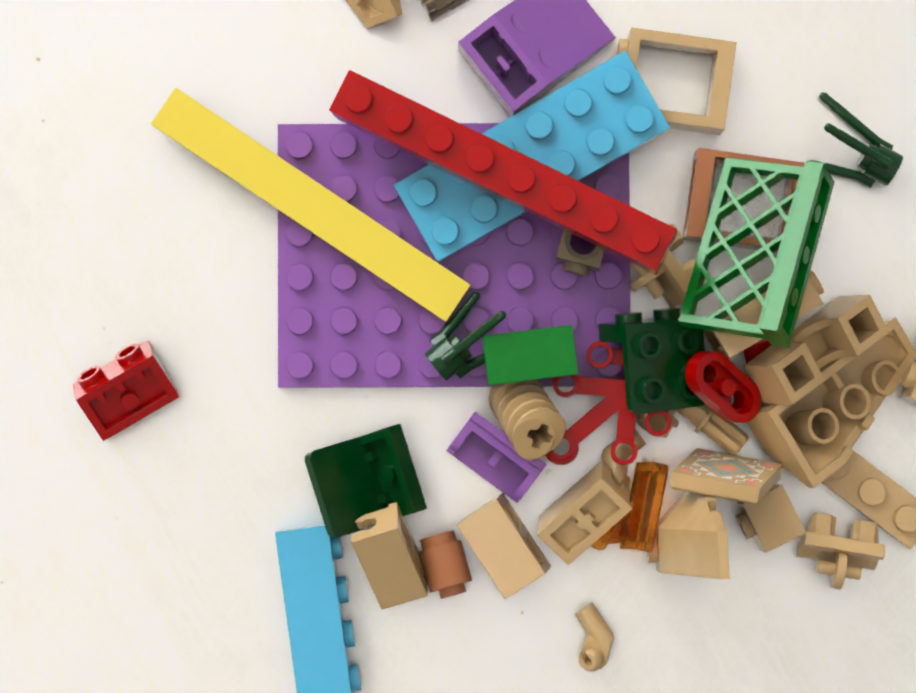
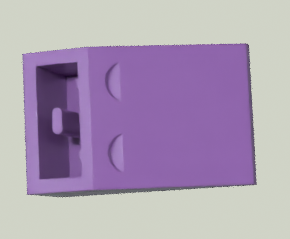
M514 0L458 41V51L511 117L534 103L616 37L586 0Z

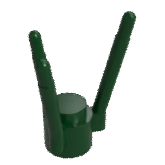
M822 92L819 95L820 100L870 142L865 145L843 130L827 123L824 126L826 132L861 153L856 166L863 169L860 172L824 163L829 173L858 181L869 188L872 187L875 181L883 186H887L896 175L903 156L892 150V144L878 137L841 104L836 102L827 93Z
M473 292L443 330L430 340L434 346L425 353L428 360L446 381L455 374L461 379L472 369L485 364L484 353L466 361L472 356L468 348L506 318V313L499 311L463 340L456 334L449 339L479 300V292Z

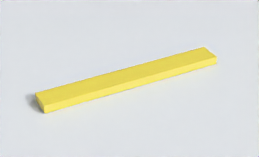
M175 88L152 121L151 125L444 322H447L471 285L179 89Z

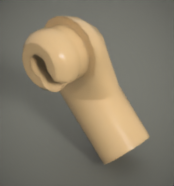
M635 429L634 443L638 451L646 443ZM612 442L603 450L601 461L603 460L611 468L612 479L619 487L623 483L629 487L628 465L622 466L613 461L611 446L614 442ZM622 443L617 446L615 454L620 460H628L633 454V450L630 445Z
M592 602L574 614L587 633L579 654V663L584 670L591 672L601 669L606 665L614 641L613 632Z

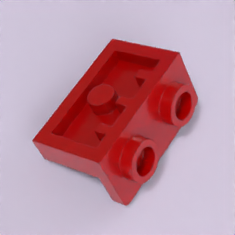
M145 341L140 345L134 343L124 347L117 353L116 359L102 367L93 366L88 368L78 376L77 381L73 384L76 402L103 441L180 397L177 388L155 356L154 349L149 341Z

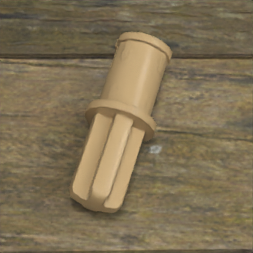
M706 404L697 407L675 409L697 427L694 430L697 434L701 430L731 455L737 454L749 438L737 425L723 420Z

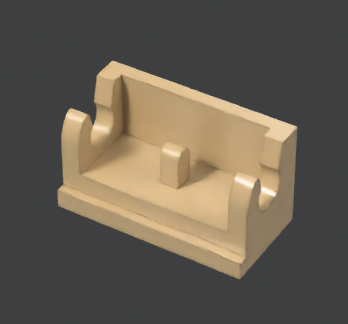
M603 460L539 516L537 536L567 565L572 563L633 509L627 485L623 483L619 487L614 482L612 470Z
M504 493L456 524L504 599H507L546 574L551 567Z
M398 503L389 504L387 508L359 517L355 521L358 529H364L371 525L374 526L352 534L351 544L381 609L428 596L427 581L419 551Z

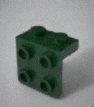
M680 308L653 310L654 318L642 319V312L615 314V322L598 324L600 341L622 343L626 400L630 413L645 414L705 405L689 389L685 378V370L690 358L698 352L705 351L704 330L682 326L678 322Z
M401 424L317 449L305 455L308 474L326 531L331 538L342 537L362 530L358 529L355 522L359 517L387 508L389 504L395 502L398 503L403 516L427 509Z

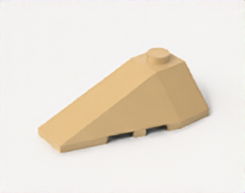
M896 317L884 322L890 333L861 355L840 358L821 368L820 371L825 381L795 404H764L762 401L757 415L747 422L764 452L777 463L782 464L783 468L807 487L815 488L847 463L854 452L852 447L861 433L870 428L875 420L873 415L885 397L893 393L909 363L915 360L916 350Z
M685 491L655 524L654 536L647 537L648 563H656V570L659 573L730 579L727 530L720 511L716 512L715 497Z

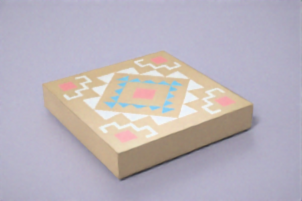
M696 448L671 472L670 487L677 490L756 505L781 479L782 464Z

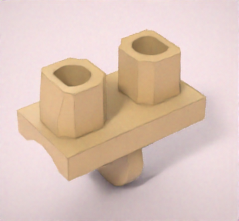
M678 229L677 236L657 275L630 263L640 277L630 284L632 290L636 292L643 286H646L654 299L662 295L671 308H675L684 302L696 261L693 258L680 266L672 254V251L684 244L683 237Z
M816 512L809 520L806 534L803 535L797 544L796 557L817 560L815 572L830 575V587L839 590L842 588L845 578L860 580L862 568L875 570L879 559H884L886 546L878 544L877 523L864 520L853 521L850 526L849 538L835 536L836 517Z

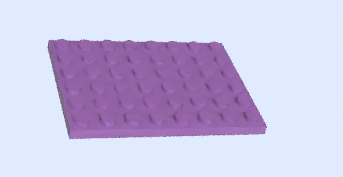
M499 123L460 124L482 134ZM278 124V156L437 262L394 187V184L429 165L428 163L349 124ZM629 153L580 182L630 206ZM278 210V388L494 387L495 385L488 386L485 364L472 369L461 379L455 374L446 381L425 355L434 346L430 340L443 330L473 292L480 293L479 300L449 339L456 334L463 340L499 311H504L506 318L486 335L572 325L578 367L577 376L625 380L624 366L610 364L607 368L595 369L588 363L586 354L592 343L600 341L598 324L615 322V314L630 312V262L604 250L599 272L590 270L589 276L586 277L563 271L564 263L556 261L563 229L526 212L439 262L440 265L471 285L447 322H444ZM575 235L570 240L572 249L581 255L589 254L596 248V245ZM482 338L468 348L472 356L466 361L484 353ZM606 342L611 348H623L622 343ZM601 347L594 349L591 354L592 360L596 363H604L609 357L608 351ZM563 376L558 380L557 386L574 387L575 382L571 377ZM553 378L538 379L542 387H553Z

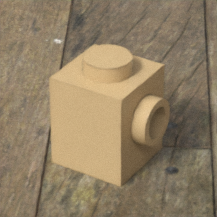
M776 484L756 505L744 502L737 503L741 513L735 515L736 520L746 539L754 537L760 551L766 553L806 534L783 485Z

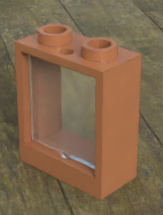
M698 148L693 157L683 240L702 241L707 215L709 216L725 158L804 167V162ZM735 172L731 191L737 197L757 184L758 181L753 174ZM784 178L769 188V190L779 203L795 192L798 180ZM763 192L743 205L742 208L750 220H753L774 205L766 193ZM729 196L727 199V203L731 201V198ZM790 208L785 211V214L787 215V217H788ZM738 209L721 220L719 231L724 238L746 224ZM781 215L757 230L767 244L783 234L786 223ZM751 233L734 244L733 247L758 250L762 245L754 233ZM718 237L716 238L715 244L720 241Z

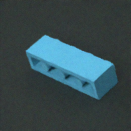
M325 524L275 532L297 693H354L355 691H361L358 664L350 665L348 647H355L352 620L344 621L342 603L349 602L346 576L338 577L336 559L343 558L341 537L331 538L326 531Z

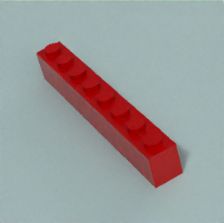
M351 70L348 71L329 109L338 120L655 275L658 274L677 236L676 228Z

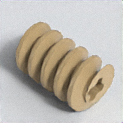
M538 380L498 384L491 388L488 398L490 409L520 457L528 461L540 459L558 446L566 430L565 423Z

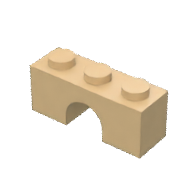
M870 295L839 296L794 329L789 348L771 345L745 364L744 368L750 379L759 388L761 400L764 404L793 405L825 381L820 371L821 368L840 358L861 355L890 332Z

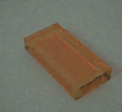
M636 462L630 493V503L633 505V509L626 514L620 549L645 553L653 551L669 470L668 465L658 462Z

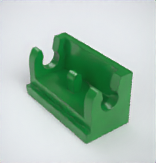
M572 325L482 337L488 386L578 375Z

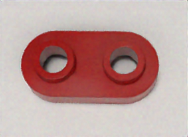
M701 351L690 358L685 370L687 385L717 415L725 421L736 423L749 422L757 415L761 405L759 388L724 354ZM733 395V396H734V402H733V404L731 405V401H730V400H731V396Z

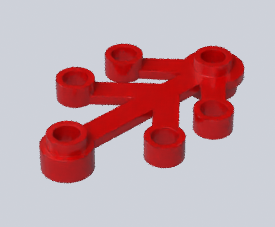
M602 341L594 342L589 346L586 354L587 361L593 368L604 369L610 364L624 366L623 348H611L609 344ZM599 347L606 349L609 354L607 361L604 363L594 362L591 358L594 349ZM572 375L569 377L575 382L574 388L570 392H562L557 386L558 380L561 377H554L553 389L560 397L570 398L575 394L604 396L605 398L568 430H565L563 439L569 442V451L564 455H557L551 450L545 455L547 459L556 465H567L574 461L579 452L578 444L618 411L616 441L611 446V457L615 463L622 466L633 463L638 452L637 446L634 443L636 414L630 413L627 408L625 380ZM668 411L648 413L644 422L645 429L650 435L655 437L667 434L672 425ZM662 415L667 422L666 428L662 431H654L649 425L652 416ZM625 443L631 446L633 454L630 459L620 460L616 456L615 450L618 445Z

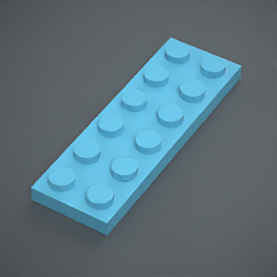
M625 50L482 134L580 182L670 130V126ZM430 164L394 184L396 191L438 263L526 213V211Z

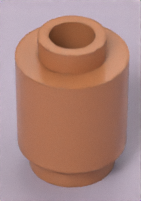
M454 530L421 539L422 551H419V556L429 592L439 591L441 599L466 592L464 583L472 581L462 542L461 540H456Z

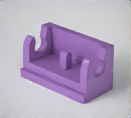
M477 412L473 413L446 450L516 503L522 499L547 465L540 459L528 461L520 457L507 435Z

